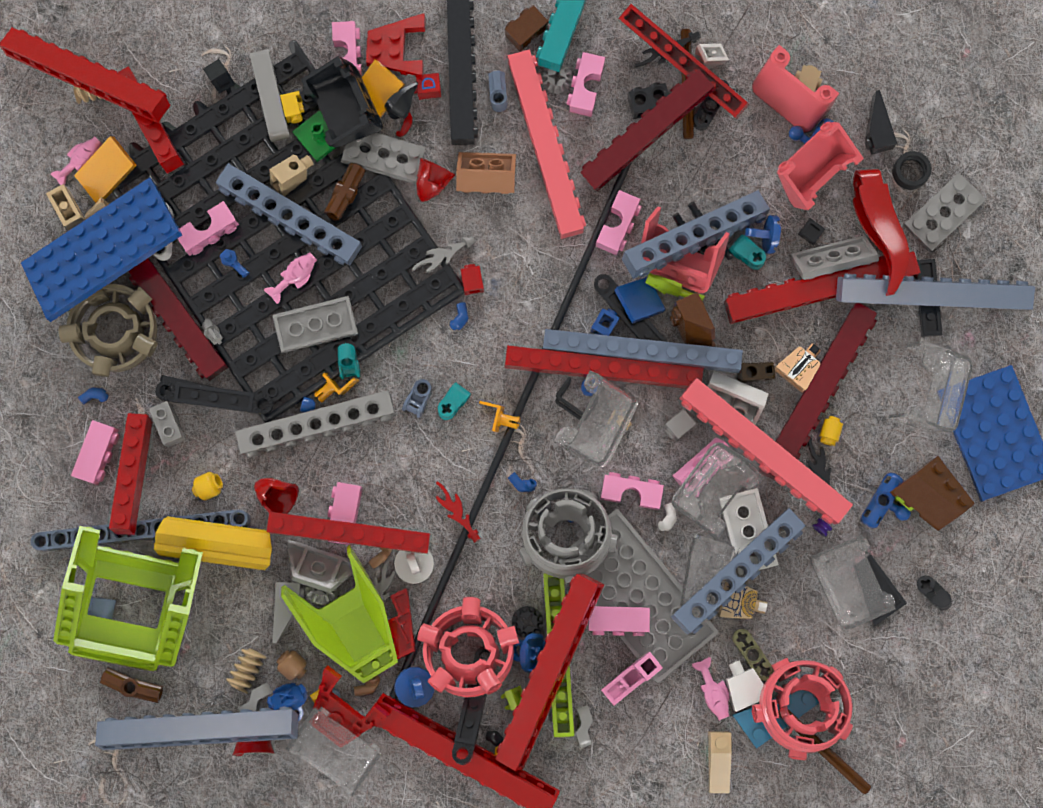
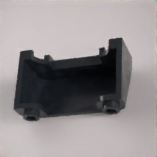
M338 55L301 79L304 85L302 87L304 93L316 100L327 124L328 130L325 132L326 136L324 138L330 147L337 148L383 129L382 121L358 69L353 63Z

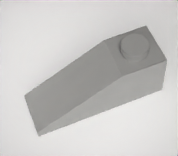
M276 582L272 643H280L294 618V615L281 597V587L286 585L305 599V587H302L303 584Z

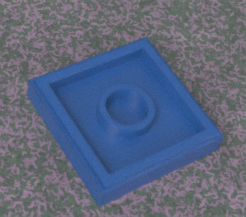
M647 277L618 286L614 290L632 323L664 313L666 310L655 288L645 283Z

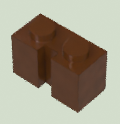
M533 5L530 8H525L520 13V17L515 21L511 20L506 25L505 36L521 52L535 37H539L548 29L549 21Z

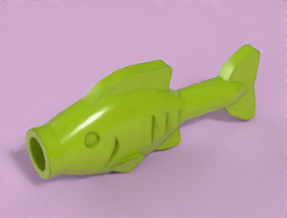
M649 273L645 281L646 284L664 295L667 293L685 298L694 294L683 289L682 284L656 274ZM699 294L701 300L703 301L705 296Z

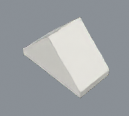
M699 44L694 54V57L708 69L729 60L722 44Z

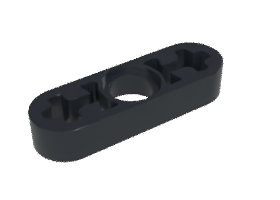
M709 96L703 100L693 118L694 127L700 131L709 127L720 108L717 102H715L716 108L713 110L706 107L707 101H714ZM705 112L707 114L705 123L699 124L698 119H701Z

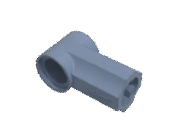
M500 70L488 73L491 108L496 112H503L508 106L505 72ZM498 98L503 99L501 103L494 102Z

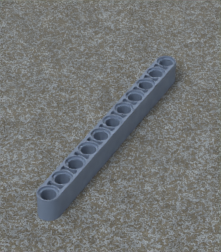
M243 510L176 517L197 521L203 518L205 522L216 523L217 518L223 516L225 518V525L248 527L251 522L250 515ZM239 514H243L245 521L239 525L236 523V517ZM164 518L137 521L135 536L125 535L122 538H119L118 534H114L109 529V524L89 527L105 531L106 536L103 540L99 539L98 545L155 539L157 527ZM144 525L145 533L139 536L138 528ZM79 528L35 533L31 538V546L40 551L73 548ZM64 534L66 541L60 545L59 537ZM45 537L46 544L43 547H41L39 545L40 538Z

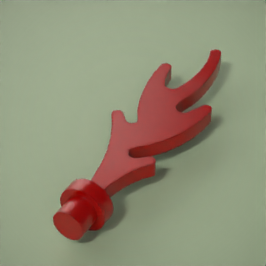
M437 481L436 484L443 490L446 500L443 501L439 496H436V499L443 507L454 513L453 515H447V517L460 523L469 532L467 537L472 539L474 543L478 542L481 538L478 535V530L472 529L469 515L467 514L466 518L462 519L463 505L458 494H455V502H453L446 488Z

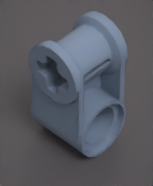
M420 379L415 382L403 404L402 411L407 410L417 415V418L420 419L433 391L431 384L427 380ZM421 384L428 385V391L424 394L418 392V387Z
M91 597L88 615L112 620L116 600Z

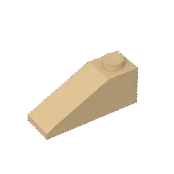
M708 731L709 793H730L732 750L731 732Z

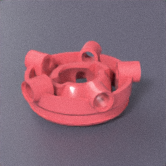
M465 597L463 598L462 606L443 613L432 625L423 623L420 627L417 639L424 642V663L431 676L427 682L440 693L446 690L453 695L461 697H477L484 694H492L502 686V682L511 669L514 645L519 644L515 626L507 627L503 619L487 608L480 607L481 600L478 598ZM461 621L464 624H482V621H485L483 627L465 625L456 628L452 632L445 631L450 626ZM491 624L499 629L497 634L503 654L508 653L506 662L499 660V647L495 643L494 636L488 631ZM466 633L468 637L482 638L485 649L491 653L488 660L479 659L477 662L469 665L458 663L451 654L452 646L459 641L457 637ZM440 650L441 661L445 664V670L439 667L435 671L432 659L433 651L438 652ZM497 666L502 667L501 671L496 675L494 671ZM477 677L478 687L465 688V684H477L475 679ZM454 680H456V681H458V682L460 683V684H459V688H458V687H455V686H456V683H455Z
M788 658L771 665L774 672L763 685L759 704L752 705V716L755 723L763 722L767 732L777 743L789 749V758L807 760V753L819 752L829 748L839 739H847L853 727V724L850 723L852 699L842 674L836 668L808 660L790 663ZM802 666L814 669L812 675L805 674L800 679L795 677L783 685L782 688L776 685L778 680L781 682L799 673ZM838 689L843 702V713L838 714L839 701L832 702L830 694ZM773 690L778 692L775 700H772ZM800 690L811 692L817 698L820 710L826 713L825 720L823 722L815 720L813 723L806 725L799 722L794 715H790L788 712L789 695ZM777 704H779L780 714L784 722L789 726L785 732L776 721L779 718ZM793 730L804 735H814L817 732L827 730L834 736L825 743L814 744V739L797 735L790 737L789 735Z

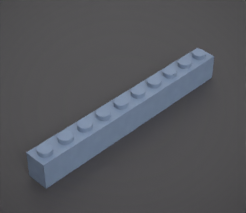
M845 273L844 277H838L836 300L848 303L1033 310L1035 286L1028 285L1029 281L1017 280L1016 284H1009V280H997V283H990L991 280L978 279V282H971V279L959 278L958 282L946 277H940V281H933V277H921V280H914L913 276H904L895 294L886 296L889 275H883V278H876V275L864 274L863 278L856 277V274Z
M545 329L543 343L544 350L700 367L704 370L732 373L740 372L743 350L551 329Z
M280 707L279 710L261 708L260 711L255 712L249 709H242L239 713L227 710L221 711V714H214L212 712H202L201 715L183 713L182 716L176 717L172 714H164L160 718L151 715L143 716V719H137L136 717H125L124 720L106 718L105 721H97L95 746L102 750L297 739L298 714L291 707Z

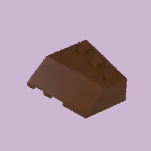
M698 292L676 301L669 318L673 327L677 326L684 343L716 347L714 343L715 327Z
M939 456L924 464L889 492L894 497H900L904 501L903 504L908 508L912 507L919 512V516L937 531L954 521L975 504Z

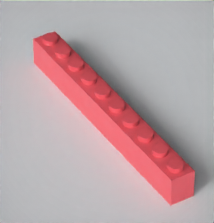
M530 49L508 55V65L560 238L564 239L582 234L586 222L584 216H580L578 211L581 208L578 197H574L573 194L575 190L574 182L568 178L569 166L567 161H563V146L561 143L558 144L556 137H559L557 127L553 126L551 119H554L551 108H547L546 105L548 101L547 93L545 90L542 91L540 85L543 84L540 72L537 73L535 69L538 66L536 57L531 55Z
M698 378L693 380L679 399L682 401V406L689 411L691 409L695 411L697 418L702 422L710 423L713 426L712 430L720 436H726L729 439L728 443L734 448L739 447L744 451L743 455L746 458L760 464L759 468L767 474L770 472L774 475V480L781 486L786 485L790 488V493L794 497L802 498L806 501L805 505L815 512L817 510L822 514L821 518L828 524H839L853 506L851 502Z

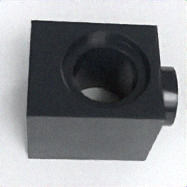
M219 59L203 68L219 94L235 85L232 77Z

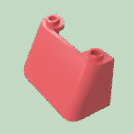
M778 45L754 80L752 90L755 95L793 126H800L804 132H810L831 109L840 93L829 85H823L813 92L785 69L790 61V55L787 50Z
M839 122L824 123L820 127L821 130L790 159L778 166V177L793 207L804 210L811 209L815 205L812 199L818 197L815 193L839 170L845 171L848 168L846 165L854 162L855 165H858L864 159Z

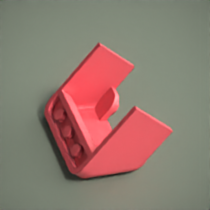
M657 207L646 220L641 243L669 231L665 226L658 224L661 207ZM726 232L716 246L711 245L707 247L704 255L697 252L694 254L688 253L677 262L671 261L662 269H654L650 273L674 280L682 284V287L692 291L705 293L711 287L724 258L730 233ZM660 249L661 252L668 253L666 250ZM643 257L644 260L651 261L648 257Z

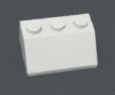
M713 371L707 387L756 425L765 407L769 393L716 371Z

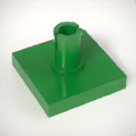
M320 110L292 131L316 162H319L335 149L332 146L330 147L325 141V132L328 130V127Z

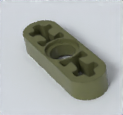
M736 630L732 635L734 645L749 667L755 670L762 681H766L774 672L770 662L747 630ZM737 634H746L747 637L744 638L746 643L749 644L751 642L753 645L748 646L743 651L742 647H745L742 641L737 642ZM750 649H755L758 652V658L755 661H751L747 656ZM763 659L764 662L761 665L763 668H769L768 676H760V667H754L753 664H757Z

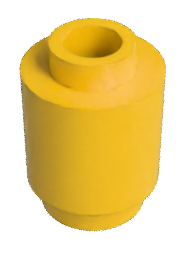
M829 416L828 419H824L819 435L821 438L820 443L829 446L836 445L843 427L840 418Z

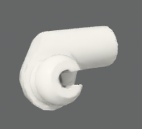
M674 503L664 505L666 516L663 521L658 523V528L661 531L671 530L677 521Z

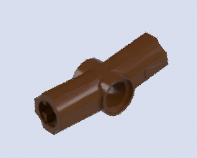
M350 162L342 180L337 182L333 190V196L324 210V214L330 219L339 221L348 204L353 203L358 192V186L366 172L364 168Z
M107 667L101 676V684L122 693L126 697H134L159 703L162 698L163 686L129 677L110 667ZM130 682L135 684V691L133 693H130L127 689Z

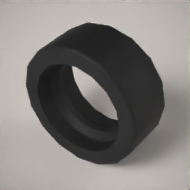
M910 151L905 152L897 159L893 165L892 174L895 182L900 187L914 190L927 182L931 176L932 167L929 159L924 154ZM913 160L921 165L923 175L919 180L909 181L901 174V166L905 161Z

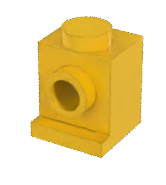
M295 91L280 95L287 122L293 124L302 122L301 113L305 111L300 92Z

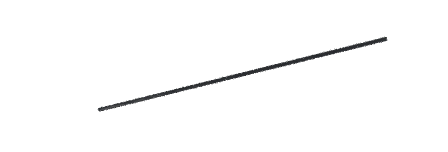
M632 162L619 173L551 330H559L594 251L596 241L609 217L611 207L618 191L623 185ZM531 372L513 416L521 417L540 372ZM507 427L469 513L471 527L475 522L515 428ZM464 527L420 627L423 623L429 625L468 538L469 532ZM418 632L414 638L416 651L407 655L400 672L411 667L421 645V641L417 639ZM393 686L389 696L396 700L397 696Z

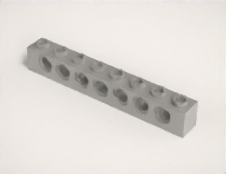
M387 390L237 430L235 433L240 453L243 456L247 455V458L258 456V452L266 450V453L277 451V447L285 445V448L297 445L296 442L302 440L305 443L316 440L317 436L330 437L339 430L348 432L354 430V426L361 425L362 427L373 425V421H389L396 414L390 392ZM377 405L379 407L376 414H369L370 406ZM353 410H357L360 413L359 417L355 420L349 417ZM333 416H340V422L338 424H331V418ZM316 420L321 421V427L313 430L312 423ZM297 425L302 426V432L299 435H294L293 428ZM279 430L282 431L283 437L280 440H274V433ZM257 436H263L264 438L261 445H255V438Z

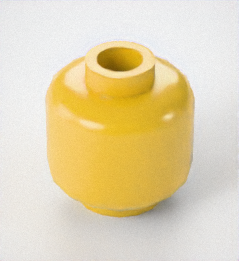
M207 472L194 479L192 492L196 497L207 501L221 493L223 482L218 474Z

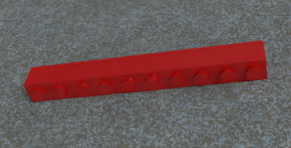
M11 27L0 42V47L6 56L156 123H159L171 106L167 95L159 89L154 90L143 82L140 84L130 76L124 77L114 69L108 70L98 62H90L84 56L74 55L70 50H63L52 42L47 43L38 36L33 37L22 29L17 30Z
M912 251L909 252V263L904 276L916 278L921 272L915 252ZM880 256L879 261L868 265L856 266L852 269L817 276L813 279L796 281L795 278L784 281V284L781 285L772 283L766 285L765 289L758 290V288H752L747 290L745 294L740 295L739 292L730 294L724 301L729 323L734 324L836 298L838 277H844L845 273L856 274V277L863 278L864 274L883 278V275H889V267L885 256Z
M507 345L504 368L682 389H687L696 378L702 382L703 368L509 345Z
M576 574L571 579L569 585L571 588L561 602L562 608L553 620V629L545 638V647L538 654V663L529 675L530 681L527 687L521 693L522 699L520 704L513 711V720L505 729L504 734L506 736L496 750L498 754L495 760L514 771L522 770L525 767L605 585L585 574Z
M384 693L377 700L376 703L388 711L390 715L386 720L376 724L375 727L383 728L390 732L392 736L406 741L410 746L421 749L428 756L439 759L446 766L459 770L464 776L477 780L482 786L495 790L500 796L513 800L518 806H524L525 808H552L560 793L559 789L524 770H512L495 760L497 755L477 744L475 745L472 760L466 765H459L452 757L455 732ZM460 749L457 752V757L460 759L468 756L466 749Z

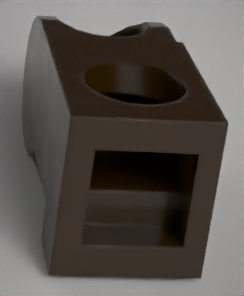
M773 362L742 363L741 370L737 373V380L742 383L776 379Z

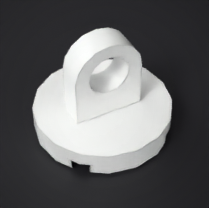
M399 551L395 557V571L399 578L407 583H422L433 572V556L430 551L428 554Z

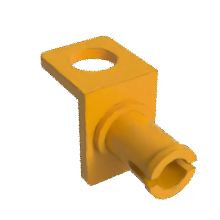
M324 373L322 376L327 380V383L315 392L314 395L319 397L318 400L323 403L334 392L338 393V395H344L360 380L352 378L341 388L335 380H332L327 373Z
M479 401V404L497 408L492 431L499 432L501 425L515 429L519 428V424L512 423V421L520 423V417L504 414V406Z

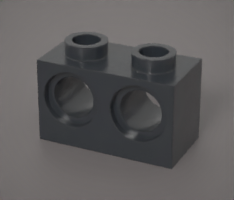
M656 82L646 88L636 87L628 93L627 99L633 119L641 118V115L646 110H652L656 106L655 103L658 100L653 97L655 94H660L662 97L669 95L666 83L660 84V82ZM642 99L645 103L639 105L635 100Z

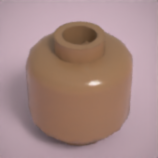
M294 650L290 652L285 651L276 662L278 664L277 670L288 680H294L295 678L299 680L307 671L304 669L307 664L306 660Z

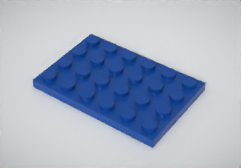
M1012 365L937 391L981 502L1043 480V441Z

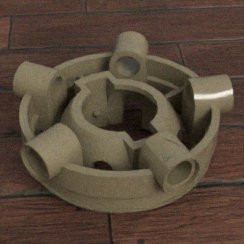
M108 284L71 309L67 325L59 326L60 340L62 343L69 342L74 354L82 362L92 367L91 374L109 377L110 372H122L132 369L147 357H151L158 345L156 341L157 322L154 312L149 305L152 298L141 287L134 291L123 285ZM113 295L111 303L103 304L91 313L88 321L82 322V326L80 325L85 312L91 305L96 307L110 300L109 296ZM119 295L129 296L127 300L143 315L148 313L150 321L143 322L136 311L130 309L124 303H119ZM111 312H118L126 320H133V329L126 330L124 336L115 343H104L95 335L98 325L96 320L101 314L105 316ZM145 327H150L149 337L144 335ZM85 341L102 355L95 356L94 362L86 355L81 344H85ZM135 351L139 353L132 360L126 362L125 357L133 354ZM113 359H120L122 365L117 366L118 362Z

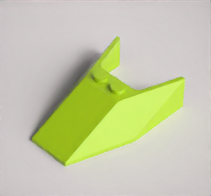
M348 545L347 555L350 559L355 580V587L322 608H315L286 585L281 587V597L313 645L362 683H365L398 663L384 602L351 545Z

